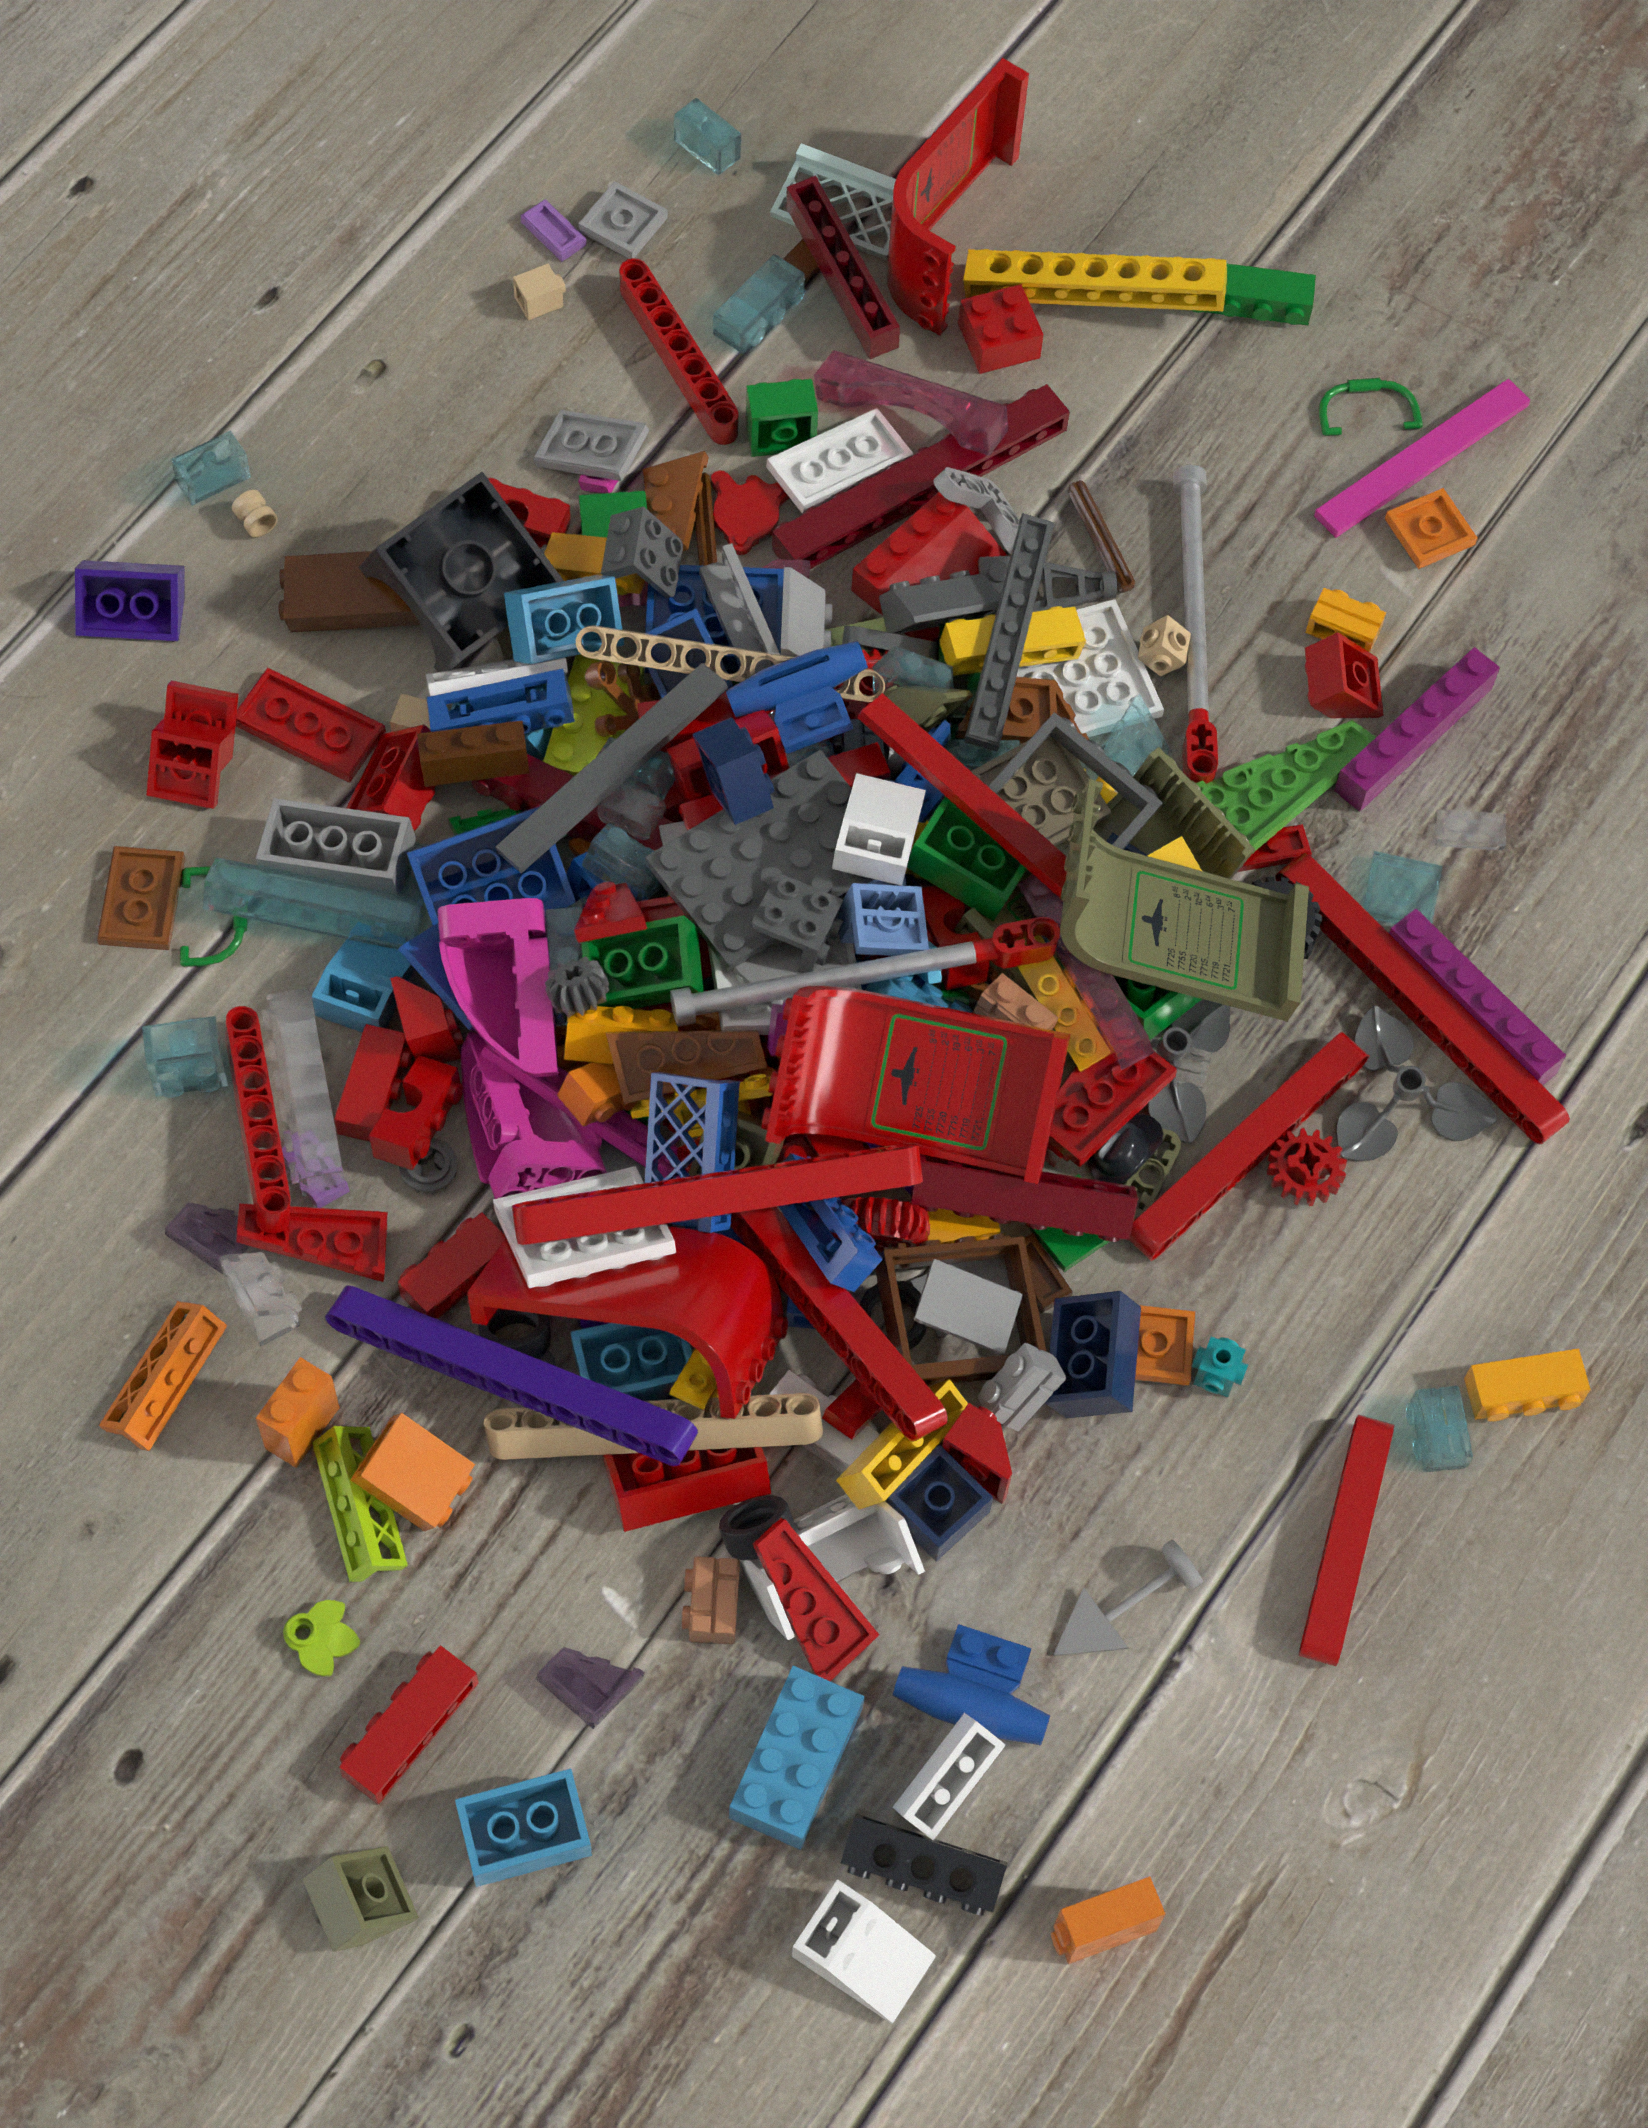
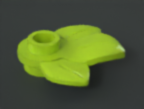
M335 1600L320 1601L308 1613H299L292 1616L284 1626L283 1636L289 1648L298 1652L301 1665L315 1675L322 1677L332 1676L334 1657L346 1656L360 1646L361 1641L354 1630L340 1622L345 1612V1603ZM302 1628L309 1629L310 1635L306 1639H299L296 1637L298 1630Z

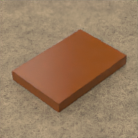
M113 847L97 936L99 945L170 950L182 870L185 862L183 851Z

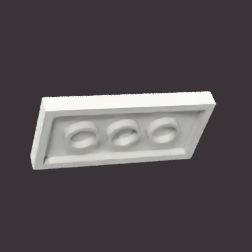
M876 408L768 458L766 467L803 514L809 508L828 502L841 491L846 492L856 487L869 476L874 477L884 472L891 464L902 462L914 454L879 409Z
M565 657L535 664L515 662L514 658L425 675L430 696L562 668L566 673L568 668Z

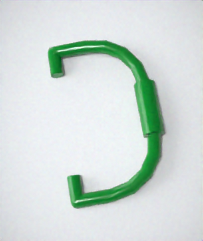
M1380 377L1347 380V383L1335 385L1324 394L1319 403V419L1324 436L1342 435L1341 427L1329 428L1327 405L1332 397L1344 391L1353 393L1379 391L1381 388L1392 389L1401 393L1408 400L1412 409L1414 421L1403 422L1404 430L1420 429L1423 426L1420 407L1415 396L1405 386L1394 381L1381 380Z
M204 866L186 867L182 870L183 888L191 887V876L212 875L220 876L229 881L236 894L234 897L233 930L235 935L233 941L225 950L207 957L189 958V947L181 946L180 965L183 967L207 966L224 961L235 953L242 943L244 932L247 931L248 897L245 896L243 885L237 877L223 868Z

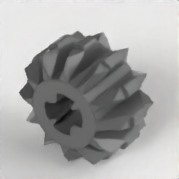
M586 956L582 957L579 961H575L571 957L568 963H558L557 970L548 972L549 979L545 982V991L557 1013L565 1012L568 1017L575 1013H580L583 1016L585 1011H596L597 1004L606 1002L609 982L598 961H589Z

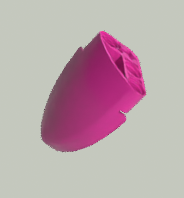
M537 898L452 904L438 908L439 947L442 963L458 1005L473 1028L495 1052L524 1074L535 1078L558 1076L555 1009L545 991V982L549 979L548 972L552 970L543 901Z
M469 1032L461 1049V1074L465 1112L480 1181L490 1184L494 1198H502L607 1173L599 1152L602 1144L601 1136L594 1131L592 1132L587 1127H583L581 1123L483 1057L481 1053L487 1043L478 1033Z

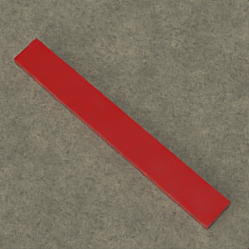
M883 693L861 710L857 717L861 722L1061 899L1062 888L1067 875V871L1064 870L1066 855Z

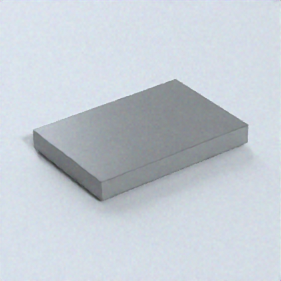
M560 410L537 450L533 461L536 467L622 481L649 433V429L646 423Z

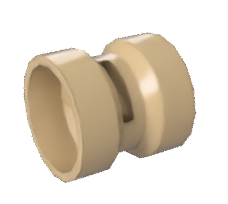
M249 490L242 493L232 504V512L240 521H244V528L248 534L256 538L269 533L278 521V517L272 508L265 506L266 501L258 490Z

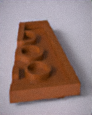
M757 1030L605 1032L624 1104L650 1098L651 1073L653 1072L719 1080L767 1067ZM663 1082L662 1094L676 1091L671 1083Z

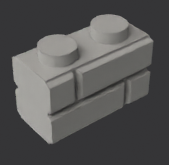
M1024 1343L1015 1354L1010 1355L1006 1359L1004 1366L992 1380H988L983 1385L977 1397L982 1407L990 1410L997 1417L998 1422L1019 1431L1066 1380V1376L1054 1355L1043 1350L1039 1351L1037 1347Z

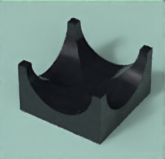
M480 472L376 547L358 567L366 578L375 577L386 583L409 606L430 639L436 658L434 668L437 672L454 669L509 626L504 598L505 592L564 581L483 472Z

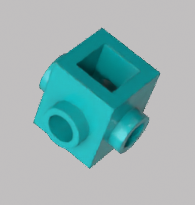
M1211 1336L1207 1348L1199 1346L1192 1367L1198 1369L1193 1384L1202 1387L1208 1392L1228 1397L1233 1383L1241 1385L1249 1365L1242 1362L1246 1349L1239 1347L1235 1341L1229 1338L1220 1337L1217 1339Z

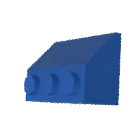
M436 923L403 944L398 950L469 1030L476 1031L460 1009L450 987L440 953L439 924Z

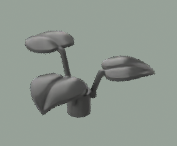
M1202 999L1171 1023V1028L1164 1033L1160 1040L1153 1039L1141 1048L1144 1050L1148 1048L1156 1049V1052L1173 1065L1178 1073V1068L1181 1065L1180 1060L1189 1048L1199 1054H1212L1224 1046L1230 1032L1231 1006ZM1102 1017L1093 1018L1101 1034L1109 1023ZM1176 1073V1077L1169 1083L1170 1088L1164 1087L1148 1102V1114L1161 1124L1162 1129L1175 1132L1181 1142L1191 1143L1197 1138L1204 1126L1206 1101L1203 1093L1195 1084L1187 1082L1176 1086Z
M1374 1005L1368 1010L1358 1026L1354 1042L1369 1055L1364 1065L1367 1070L1378 1071L1386 1066L1389 1072L1397 1073L1393 1082L1394 1096L1381 1113H1379L1374 1105L1366 1102L1354 1103L1344 1109L1336 1127L1338 1146L1342 1147L1341 1157L1352 1161H1370L1388 1153L1396 1142L1398 1130L1391 1121L1385 1118L1399 1100L1413 1101L1420 1094L1424 1096L1429 1106L1435 1108L1431 1116V1122L1434 1129L1445 1139L1464 1141L1476 1136L1496 1123L1498 1118L1490 1103L1470 1086L1459 1082L1442 1084L1437 1090L1435 1101L1429 1093V1087L1424 1086L1426 1078L1420 1068L1404 1065L1400 1067L1393 1066L1403 1064L1409 1059L1414 1048L1413 1036L1401 1021L1387 1014L1378 1006Z

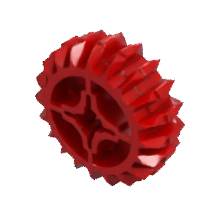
M857 1197L856 1199L848 1198L842 1200L843 1205L849 1207L857 1215L858 1221L856 1224L874 1239L876 1243L874 1248L877 1252H882L884 1247H893L898 1243H905L907 1248L918 1247L920 1243L927 1241V1237L930 1235L928 1211L919 1205L911 1204L909 1201L902 1202L898 1201V1199L892 1200L884 1197ZM831 1232L833 1237L841 1240L836 1233Z

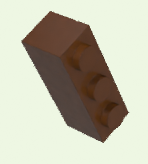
M522 720L417 734L425 787L529 773Z

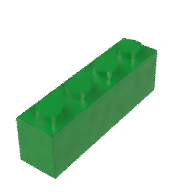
M1227 263V284L1223 311H1190L1308 326L1313 309L1316 275Z

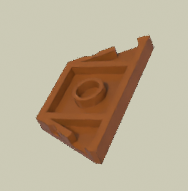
M1016 677L1001 742L1025 743L1034 736L1054 712L1058 716L1070 720L1082 736L1087 740L1089 738L1086 733L1082 734L1074 721L1076 715L1070 704L1064 700L1063 692L1056 680ZM973 702L957 728L956 738H965Z

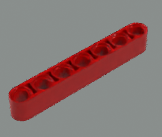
M627 259L621 264L619 270L621 296L709 437L719 445L731 444L738 437L739 412L736 405L647 264L640 259Z
M237 1006L229 1010L226 1015L225 1043L252 1200L258 1227L266 1233L277 1234L284 1231L290 1221L291 1197L259 1018L252 1008ZM268 1209H278V1211H270Z
M1359 1414L1355 1419L1298 1656L1335 1667L1339 1662L1391 1445L1394 1424Z

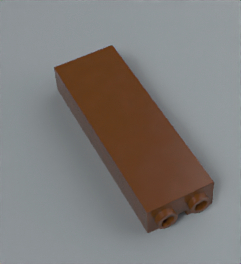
M372 551L285 556L284 569H280L279 572L281 589H284V600L279 601L278 609L280 620L285 621L291 633L421 625V623L409 606L392 588L375 577L366 578L358 568Z

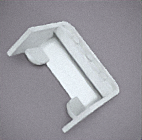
M845 1494L794 1519L796 1525L795 1532L836 1582L866 1567L881 1574H891L900 1569L903 1563H906L918 1575L925 1572L905 1518L885 1501L858 1510L848 1495ZM760 1559L740 1560V1567L769 1621L787 1640L794 1638L795 1636L775 1586L769 1580Z

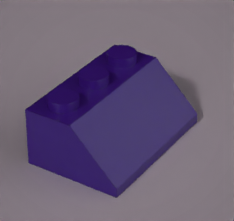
M82 560L75 567L76 636L166 641L179 640L185 600V566Z

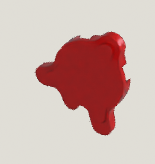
M722 470L715 471L711 475V485L717 494L713 511L715 528L717 529L718 527L724 534V539L729 544H733L737 555H745L750 552L753 546L759 544V539L767 536L769 533L772 536V532L777 528L779 522L780 507L790 497L778 482L768 484L756 475L748 476L745 484L738 485L727 472Z

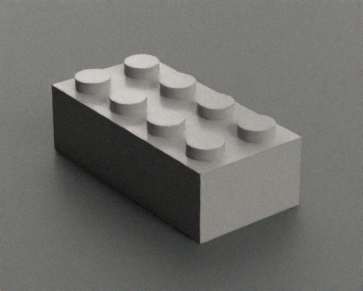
M273 798L255 859L264 880L399 899L410 862L407 852L413 850L416 836L409 817Z

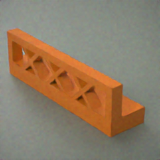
M177 1301L99 1426L106 1432L125 1436L141 1450L150 1451L227 1325L204 1305ZM185 1314H188V1315L186 1316V1318L184 1319V1321L179 1325V1323H180L181 1320L183 1319L184 1315H185ZM126 1411L121 1421L118 1422L121 1415Z

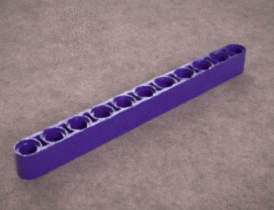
M345 1286L325 1315L327 1323L342 1334L668 1465H680L698 1434L697 1427L680 1415L354 1286Z

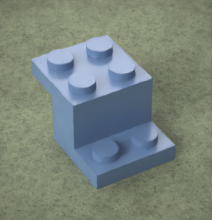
M905 877L902 886L879 880H873L868 884H851L843 899L838 917L844 920L839 933L840 943H854L855 954L897 956L929 950L921 887L906 886Z

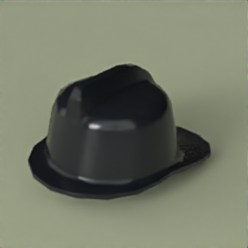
M1136 1114L1088 1159L1090 1173L1098 1181L1119 1184L1129 1180L1162 1144L1164 1133L1161 1124L1153 1117L1145 1114Z

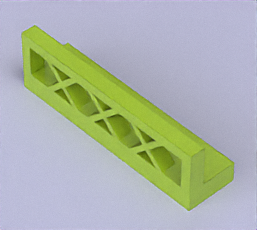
M333 1426L312 1442L349 1582H362L376 1571L403 1570L408 1564L393 1509L350 1480L374 1444L370 1427ZM349 1438H358L360 1440L363 1451L362 1456L351 1447ZM370 1505L380 1513L381 1525L371 1518L369 1513ZM379 1541L390 1549L392 1559H382L378 1546Z

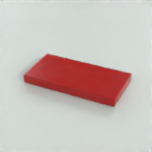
M268 667L237 709L236 727L348 783H351L378 744L382 734L386 732L384 724Z

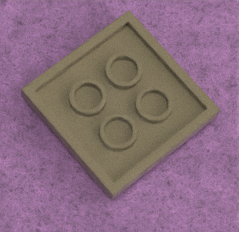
M1049 736L997 795L1054 846H1057L1068 840V833L1074 815L1071 812L1074 796L1077 791H1083L1090 777L1079 760L1054 738ZM1028 741L971 772L989 786ZM1099 794L1094 804L1100 806V810L1097 813L1100 815L1096 824L1108 818L1112 813Z

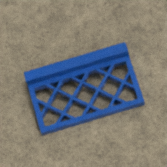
M662 1072L651 1073L645 1183L675 1179L678 1175L681 1178L688 1177L690 1175L685 1168L695 1159L702 1167V1174L734 1170L740 1081H720ZM663 1082L671 1083L679 1094L669 1105L662 1096ZM698 1087L707 1088L706 1105L699 1109L690 1096ZM683 1101L693 1114V1117L684 1126L673 1112ZM665 1118L669 1120L676 1130V1133L667 1142L660 1133V1124ZM697 1122L704 1130V1141L699 1146L696 1145L688 1133ZM680 1139L683 1140L691 1152L682 1162H680L671 1149ZM664 1154L674 1167V1170L666 1178L658 1170V1160ZM731 1213L668 1224L698 1228V1231L712 1233L731 1228Z

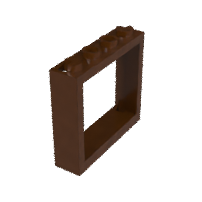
M1003 1233L990 1236L989 1240L976 1241L974 1236L958 1238L954 1243L941 1244V1240H928L920 1243L918 1247L908 1248L905 1243H898L893 1247H884V1250L879 1254L883 1260L877 1265L875 1272L887 1337L927 1386H932L948 1379L953 1384L991 1380L1004 1366L1006 1359L1012 1354L912 1365L895 1269L930 1266L933 1259L940 1260L946 1264L1004 1258L1010 1289L1023 1294L1016 1315L1021 1346L1024 1343H1028L1037 1347L1039 1351H1046L1024 1236L1010 1238V1235L1003 1236Z

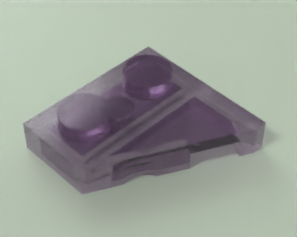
M188 1202L165 1228V1235L222 1275H225L250 1247L236 1242L238 1216L235 1215L234 1210L223 1208L210 1209L206 1205Z
M563 1647L537 1673L536 1680L594 1729L643 1680L645 1672L635 1667L631 1671L610 1665L611 1660L597 1656L587 1657L582 1652Z

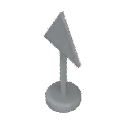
M1170 1540L1162 1549L1163 1556L1170 1568L1107 1613H1102L1085 1588H1083L1053 1656L1129 1649L1110 1622L1174 1576H1177L1184 1586L1189 1589H1195L1203 1583L1201 1576L1181 1547L1174 1540Z

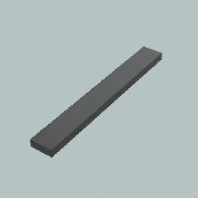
M1024 513L1020 517L964 738L965 743L996 752L1000 746L1055 522Z
M701 663L496 846L497 852L520 873L524 872L728 689L727 683L704 663Z

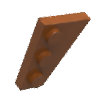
M705 451L642 469L647 510L681 539L683 551L689 549L696 517L694 508L697 495H701L703 486L701 482L703 468H707L709 457Z

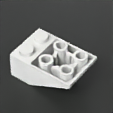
M856 773L837 841L832 869L902 886L926 790Z
M838 1879L793 1945L792 1957L891 2024L894 2023L936 1957L934 1953L871 1901Z

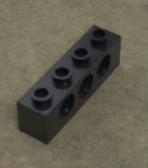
M856 1814L840 1863L848 1865L847 1872L865 1879H870L871 1873L886 1878L885 1885L892 1888L908 1891L909 1886L924 1890L923 1897L945 1904L947 1898L962 1902V1910L984 1916L985 1910L994 1911L1008 1862L937 1839L932 1840L928 1836ZM889 1844L895 1849L896 1860L892 1864L883 1865L876 1860L874 1850L878 1845ZM926 1856L933 1861L934 1872L930 1876L920 1877L915 1874L912 1869V1861L916 1857ZM957 1868L968 1870L973 1878L972 1884L966 1889L955 1888L950 1881V1874L953 1870Z

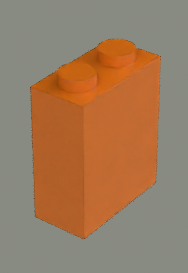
M300 1357L256 1417L265 1449L297 1468L313 1446L312 1442L321 1435L340 1408L331 1375Z
M401 1412L390 1417L350 1480L421 1530L427 1531L436 1526L440 1528L448 1520L453 1511L449 1505L456 1494L461 1496L470 1485L473 1477L469 1474L475 1464Z
M1149 1876L1061 1909L1054 1924L1055 1931L1051 1932V1938L1059 1956L1064 1954L1068 1964L1156 1932L1166 1913Z

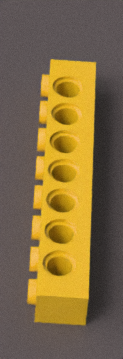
M968 249L963 281L966 298L1022 284L1029 302L1034 304L1223 311L1227 284V263L1225 259L1215 258L1200 259L1151 257L1148 255L1125 256L1117 254L1054 253L1050 251L1025 252L1020 250Z

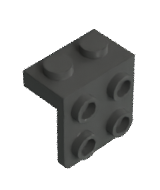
M644 506L611 515L601 574L603 576H613L616 579L637 573L665 598L673 597L678 582L683 543L676 534Z
M778 874L773 878L752 920V928L802 949L803 953L797 972L814 971L817 964L824 965L831 946L827 943L830 938L836 940L840 933L844 920L838 917L843 899L785 875Z

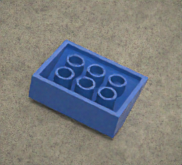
M680 565L675 595L670 598H665L648 584L645 632L697 608L714 644L730 647L699 575V569L703 566ZM743 567L781 655L784 569ZM734 654L724 655L722 661L727 672H737L739 666ZM645 667V673H650L648 668Z
M541 805L407 852L432 925L438 923V908L452 904L537 898L543 901L545 918L577 907L556 844L550 847L522 873L515 869L496 850V846Z

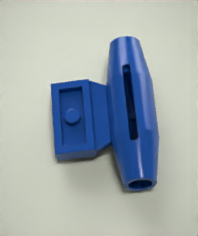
M856 641L816 649L770 666L726 690L735 717L746 716L760 710H765V712L776 710L774 721L788 754L853 729L841 694L833 688L867 669L868 666L860 644Z
M960 1624L957 1626L945 1664L948 1673L902 1666L893 1691L894 1697L933 1718L956 1725L965 1713L998 1739L1042 1745L1051 1716L1011 1695L1020 1686L1032 1648Z

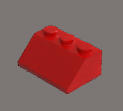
M423 724L382 734L346 809L409 817L415 831L421 824V815L427 803L431 801L435 794V786L425 787L417 737V734L431 732V730Z

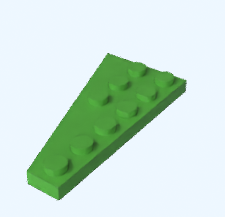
M1351 720L1317 734L1316 739L1305 744H1292L1286 747L1285 752L1275 756L1267 754L1225 771L1222 777L1207 784L1204 781L1196 784L1206 798L1224 813L1225 818L1237 831L1247 837L1249 843L1256 851L1334 785L1338 780L1340 770L1376 737Z

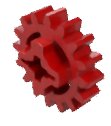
M1305 1128L1300 1129L1297 1137L1291 1131H1288L1284 1141L1276 1140L1274 1150L1270 1151L1267 1160L1271 1163L1268 1166L1267 1175L1275 1176L1271 1183L1272 1188L1281 1186L1283 1188L1281 1197L1284 1199L1289 1194L1293 1195L1294 1204L1296 1205L1299 1204L1301 1198L1306 1199L1309 1206H1313L1316 1197L1323 1203H1326L1330 1195L1329 1193L1336 1195L1340 1189L1339 1183H1343L1346 1177V1173L1342 1170L1346 1167L1347 1159L1338 1158L1342 1152V1147L1332 1148L1330 1144L1333 1137L1328 1136L1324 1140L1320 1139V1130L1318 1129L1313 1132L1312 1136L1307 1135ZM1296 1149L1295 1155H1288L1287 1159H1284L1289 1152ZM1326 1175H1330L1326 1181L1318 1185V1179H1325Z

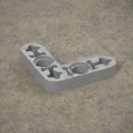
M946 467L933 480L935 487L950 501L981 509L1002 544L1011 554L1019 518L1001 490L987 478Z

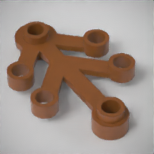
M603 660L592 663L585 671V680L588 686L596 690H603L626 713V715L616 717L612 714L597 717L595 729L600 736L614 735L619 730L631 727L639 719L637 703L661 699L655 683L640 684L639 666L621 663L616 673L614 665L610 661ZM617 673L621 682L627 683L630 698L616 684Z

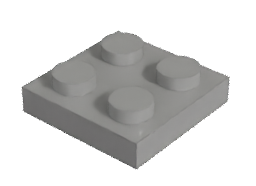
M614 181L579 222V232L631 259L636 257L666 221L668 210Z

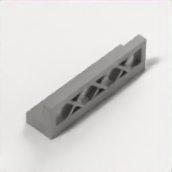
M733 544L722 546V561L700 567L699 575L730 647L780 655ZM734 655L736 662L740 668L741 661L738 656ZM762 659L756 664L755 672L758 673L765 668L773 666L774 663L768 659Z

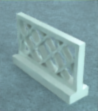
M801 143L796 152V161L770 211L771 217L796 226L789 212L781 210L784 203L787 202V187L796 183L799 172L812 177L816 175L818 180H822L819 182L823 188L832 185L842 188L843 195L829 200L833 206L848 202L852 213L839 218L843 224L856 221L860 232L849 235L856 249L887 261L891 221H885L881 210L892 207L893 189L896 179ZM865 196L871 199L873 205L857 211L852 199ZM877 213L881 224L865 230L860 218ZM885 231L888 240L883 249L871 244L868 237Z

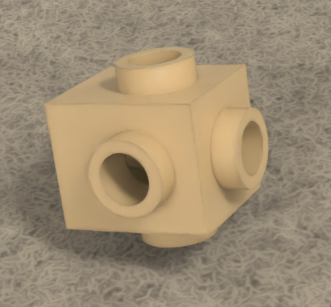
M1166 615L1143 628L1137 659L1160 677L1173 670H1178L1186 663L1191 633L1169 615Z

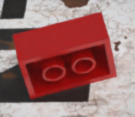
M765 710L756 711L734 720L740 729L745 727L748 730L753 745L758 744L766 761V764L761 765L763 774L767 773L771 776L790 768L778 727ZM694 738L666 749L683 803L713 794Z

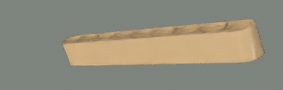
M596 625L584 627L576 637L577 650L585 657L690 674L696 668L687 664L686 654L689 650L698 648L705 653L706 661L704 664L722 679L742 682L756 674L755 666L762 659H768L776 665L794 658ZM595 632L601 637L602 644L599 650L588 651L584 648L582 638L585 633ZM623 637L632 638L636 643L637 650L630 657L621 656L617 651V642ZM665 643L670 647L671 657L668 661L657 662L653 659L651 649L655 644ZM734 654L739 657L741 665L737 672L727 673L722 670L720 661L724 655ZM865 669L844 681L843 685L836 689V691L845 699L872 702L880 694L884 693L885 682L878 672L872 669ZM865 676H873L878 681V689L872 695L862 694L859 690L860 680Z
M808 1393L750 1396L749 1402L742 1406L735 1419L721 1417L718 1397L711 1398L704 1410L680 1399L645 1401L680 1415L697 1427L698 1434L689 1450L806 1445L818 1441L823 1434L819 1400L816 1396ZM526 1407L496 1409L487 1414L484 1419L489 1452L497 1459L638 1453Z

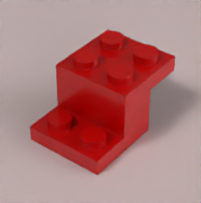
M172 680L167 684L165 715L151 733L146 796L211 809L218 805L221 771L233 758L238 693Z

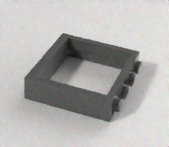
M1054 712L988 787L998 794L1042 743L1051 736L1141 811L1112 844L1120 849H1125L1152 818L1163 802L1158 799L1157 794L1152 788L1147 785H1141L1136 781L1123 764L1114 762L1106 756L1098 743L1093 740H1087L1077 731L1075 725L1070 720L1060 717Z

